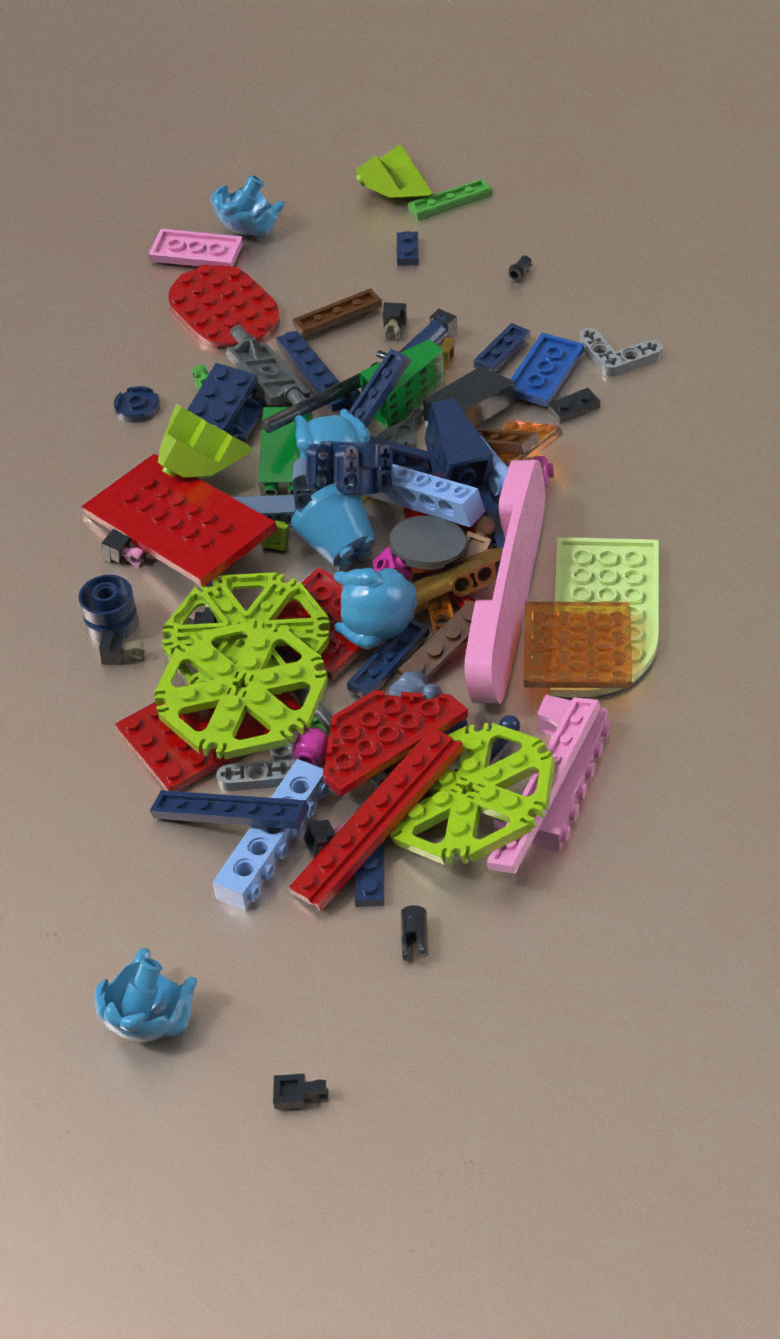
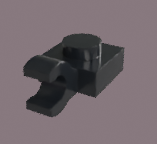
M305 1073L274 1075L273 1105L275 1109L306 1107V1099L314 1102L329 1101V1089L326 1088V1080L320 1079L306 1082Z

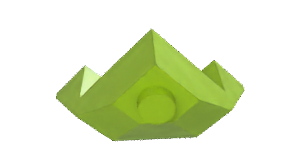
M401 144L381 158L375 155L356 169L358 175L355 177L362 187L366 185L367 188L388 198H417L434 195Z
M176 404L160 445L158 463L164 467L163 472L174 478L177 474L182 477L212 476L247 456L254 448Z

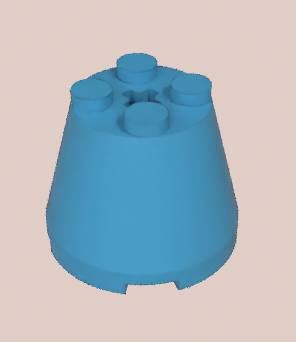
M333 483L311 495L313 500L303 510L297 509L291 520V525L295 532L334 567H337L339 571L348 569L352 562L358 559L365 561L373 554L371 549L376 542V537L361 495H343Z

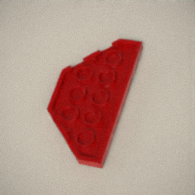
M374 690L332 716L326 761L323 769V781L342 797L407 756L431 728L443 733L467 718L468 709L450 694H439V698L425 699L423 693L401 692V697L396 695H385V691Z

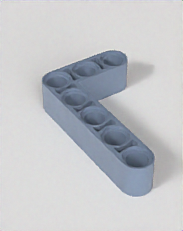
M300 458L293 463V495L232 498L273 521L286 522L289 528H293L291 520L297 509L303 510L313 500L311 495L316 492L311 491L307 487L306 458Z

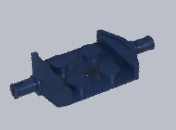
M254 388L227 432L248 445V436L263 413V407H266L263 399L255 396L257 391Z

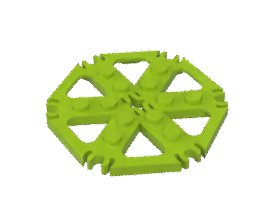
M277 572L218 575L219 581L217 578H214L212 580V587L200 586V592L195 586L164 624V629H162L164 637L162 639V649L169 661L176 647L181 651V642L186 646L193 645L190 636H197L196 632L257 620V624L260 620H263L265 629H270L273 623H277L278 630L280 625L284 626L319 655L328 646L330 640L329 617L300 581L296 584L295 578H292L288 583H284V574L278 575ZM263 588L264 590L247 611L244 610L231 593L235 589ZM291 601L300 602L311 616V618L275 620ZM199 606L210 608L219 623L183 625ZM237 634L235 636L218 638L212 642V645L236 664L248 636ZM282 641L276 644V646H289ZM275 649L266 668L286 664ZM185 662L177 670L186 685L210 681L200 672L192 673Z
M257 620L196 632L197 636H190L191 643L193 644L191 646H186L181 642V651L177 647L175 648L154 692L158 716L164 724L199 754L202 748L204 756H207L211 749H216L217 758L221 759L224 755L225 759L288 746V742L293 743L294 736L291 733L292 731H298L303 735L305 733L304 727L309 729L328 680L326 670H323L324 662L322 657L284 626L280 625L278 630L277 623H273L270 629H265L263 620H260L258 624ZM245 634L248 636V639L236 664L212 645V642L218 638ZM280 641L287 643L302 655V658L297 662L266 668L276 644ZM183 662L191 664L210 680L182 687H174L171 684L179 666ZM245 682V687H242L237 694V688H240ZM310 687L305 703L299 710L289 709L273 696ZM216 707L207 728L203 731L193 730L178 717V715ZM246 711L270 730L265 735L243 740L235 739Z
M484 723V728L477 732L473 724L470 725L469 730L465 726L449 734L448 736L452 737L454 741H460L464 746L460 756L458 772L447 768L427 791L433 795L418 802L390 833L392 841L396 846L445 865L447 858L449 865H453L454 859L457 856H461L464 864L468 863L469 858L471 862H474L532 832L531 828L537 827L533 817L540 816L544 818L546 816L544 809L549 811L555 770L553 755L550 750L548 751L542 739L492 723L491 730L488 723ZM498 738L522 745L518 752L489 766L493 743ZM539 772L537 790L534 794L523 796L506 790V788ZM481 813L509 823L506 827L482 839H476ZM448 819L446 835L441 842L431 843L415 836Z

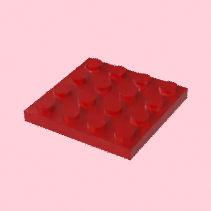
M318 567L301 583L329 617L330 640L320 656L324 662L323 670H326L327 677L333 680L365 649L353 644L341 633L334 630V625L342 622L341 593L343 586L335 581L333 574ZM291 601L275 620L311 618V616L300 602ZM275 646L297 660L302 658V655L291 646Z

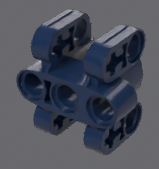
M321 441L320 444H311L307 450L306 483L311 491L317 492L334 483L337 490L343 495H369L388 492L392 486L393 452L388 445ZM318 475H320L321 482L319 486H317L316 479ZM381 475V476H382V484H381V486L379 487L378 480H379V476Z

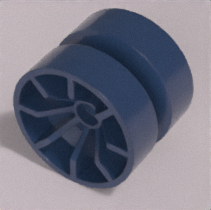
M101 575L92 578L82 586L78 599L87 634L93 640L100 642L103 630L114 631V635L124 636L125 639L134 634L138 628L139 618L132 586L125 578L117 575Z

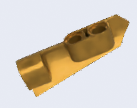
M504 547L484 550L412 583L416 588L417 606L414 614L429 608V600L446 592L452 591L457 596H466L491 584L496 577L494 563L501 560ZM484 567L482 573L478 574V571ZM461 578V581L455 585L456 580Z

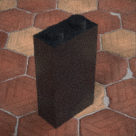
M480 366L423 400L424 421L429 420L432 402L454 398L475 427L515 402V381Z

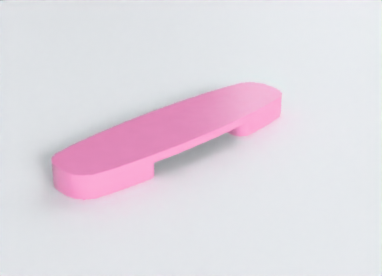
M538 460L511 461L500 495L499 515L505 536V544L493 600H476L465 655V681L469 697L474 704H501L511 675L527 607L545 507L544 477Z

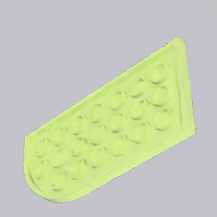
M557 537L550 696L595 697L618 691L641 677L649 668L656 655L659 635V540Z

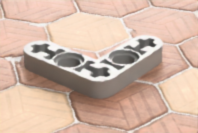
M586 328L579 333V343L584 344V352L606 376H616L657 362L662 357V345L655 340H648L615 352L596 329ZM595 351H605V353H596ZM627 357H636L637 359L630 360Z
M294 731L291 732L294 736L293 743L288 742V746L270 749L271 760L227 764L220 767L216 774L219 787L225 791L278 787L296 762L292 753L295 744ZM282 748L290 750L288 754L283 756L276 754ZM283 770H287L285 775H281ZM269 771H272L271 777H269ZM254 772H262L264 774L260 779L250 778V775ZM244 773L245 779H241V774ZM228 775H232L231 780H226Z

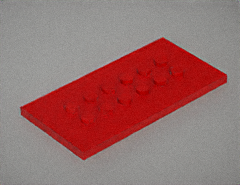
M152 454L81 506L86 516L109 530L115 529L130 537V543L202 587L278 530L275 521L199 478L182 477L178 474L174 478L163 472L164 467L158 463L159 456L156 454Z

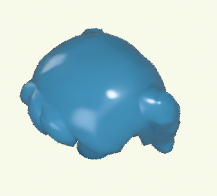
M250 175L245 185L237 191L228 193V186H221L213 192L210 198L218 220L227 229L242 236L254 235L264 237L272 230L285 203L278 201L271 205L260 192L264 186V181L254 175Z
M346 409L340 411V416H324L312 419L309 422L302 415H297L294 418L296 444L300 450V458L307 457V450L311 444H320L321 441L369 443L371 433L365 425ZM320 475L317 476V486L321 482Z
M365 568L349 572L339 571L334 574L335 581L343 586L341 593L342 622L336 623L334 630L341 633L353 644L362 649L369 650L381 641L394 638L402 633L413 620L414 610L417 606L416 588L397 570L383 568L381 571H375L372 568Z
M147 948L138 950L133 961L126 965L111 983L108 984V979L101 981L96 986L94 995L96 1013L105 1026L124 1039L139 1043L154 1041L163 1036L176 1037L186 1030L192 1011L193 992L197 986V979L195 977H188L183 984L178 985L161 975L162 965L158 961L150 959L151 954Z

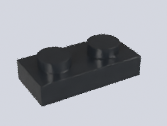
M589 388L548 403V411L559 424L600 408V400Z

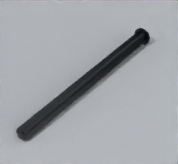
M360 373L264 419L261 429H264L266 433H271L293 422L297 415L305 416L361 388Z

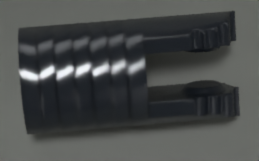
M411 905L401 910L403 961L413 960V944H417V949L421 956L429 955L427 911L422 906Z

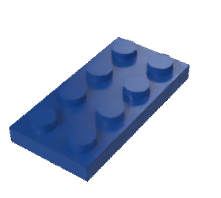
M542 332L511 378V380L515 381V398L548 407V403L552 401L583 354L584 344Z

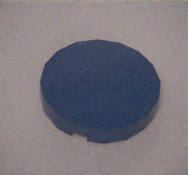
M129 387L126 389L127 392L123 394L120 392L114 399L116 415L126 422L146 421L155 416L160 409L159 395L154 393L153 389L149 387Z

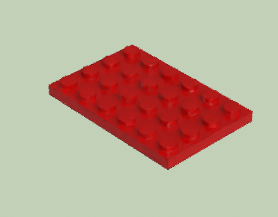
M288 692L280 695L275 694V697L289 709L299 710L302 708ZM156 702L114 724L116 732L165 791H180L241 757L225 759L223 755L219 759L217 758L216 749H211L209 754L204 756L203 748L199 754L159 719ZM216 707L178 715V717L193 730L203 731L207 728ZM246 711L235 739L243 740L265 735L270 730Z

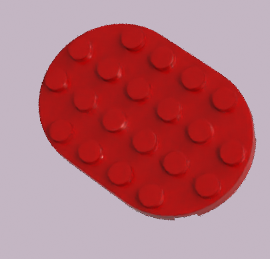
M201 265L197 269L181 274L169 290V305L174 316L200 342L215 349H219V346L226 348L235 347L238 344L230 335L231 329L236 325H241L260 344L273 335L280 319L278 305L275 300L247 273L238 267Z

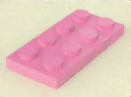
M161 228L148 254L149 261L190 266L223 265L233 267L243 245L242 236Z

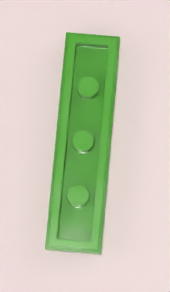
M481 178L408 203V210L417 220H421L491 196L492 188Z

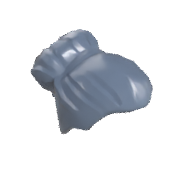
M422 671L405 672L389 689V695L401 697V692L423 693L425 699L439 698V694H443L438 685L429 683Z

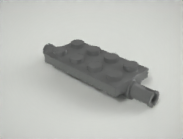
M236 325L231 329L230 335L238 344L235 347L227 348L226 357L237 369L256 374L258 381L254 389L269 406L285 403L295 405L310 397L311 392L267 343L259 344L241 325Z

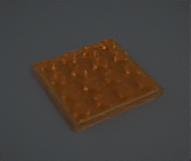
M525 601L524 687L632 688L630 602Z

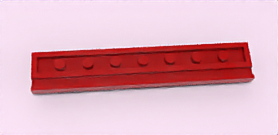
M431 728L288 887L290 892L322 911L464 750L462 742H456L452 737Z

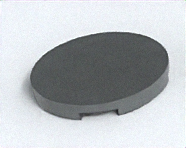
M416 516L403 520L392 529L390 534V550L393 555H397L406 561L408 566L426 570L444 568L445 564L460 560L466 550V536L463 530L451 521L436 516Z

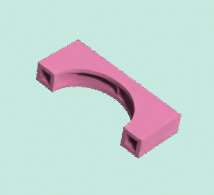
M545 694L537 713V732L552 738L571 700ZM601 708L531 845L559 852L562 843L568 842L571 832L570 822L577 819L579 812L578 801L585 798L588 787L586 783L587 778L592 779L595 771V757L600 758L604 745L602 739L603 737L607 738L610 733L611 722L608 721L607 709ZM494 818V832L504 828L507 822Z

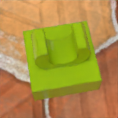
M275 521L278 530L263 540L261 546L285 551L288 548L289 525L286 522Z

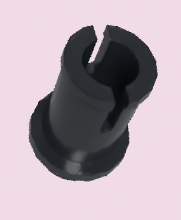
M524 255L520 257L516 264H512L509 267L510 278L515 281L523 279L525 272L533 264L531 263V258Z

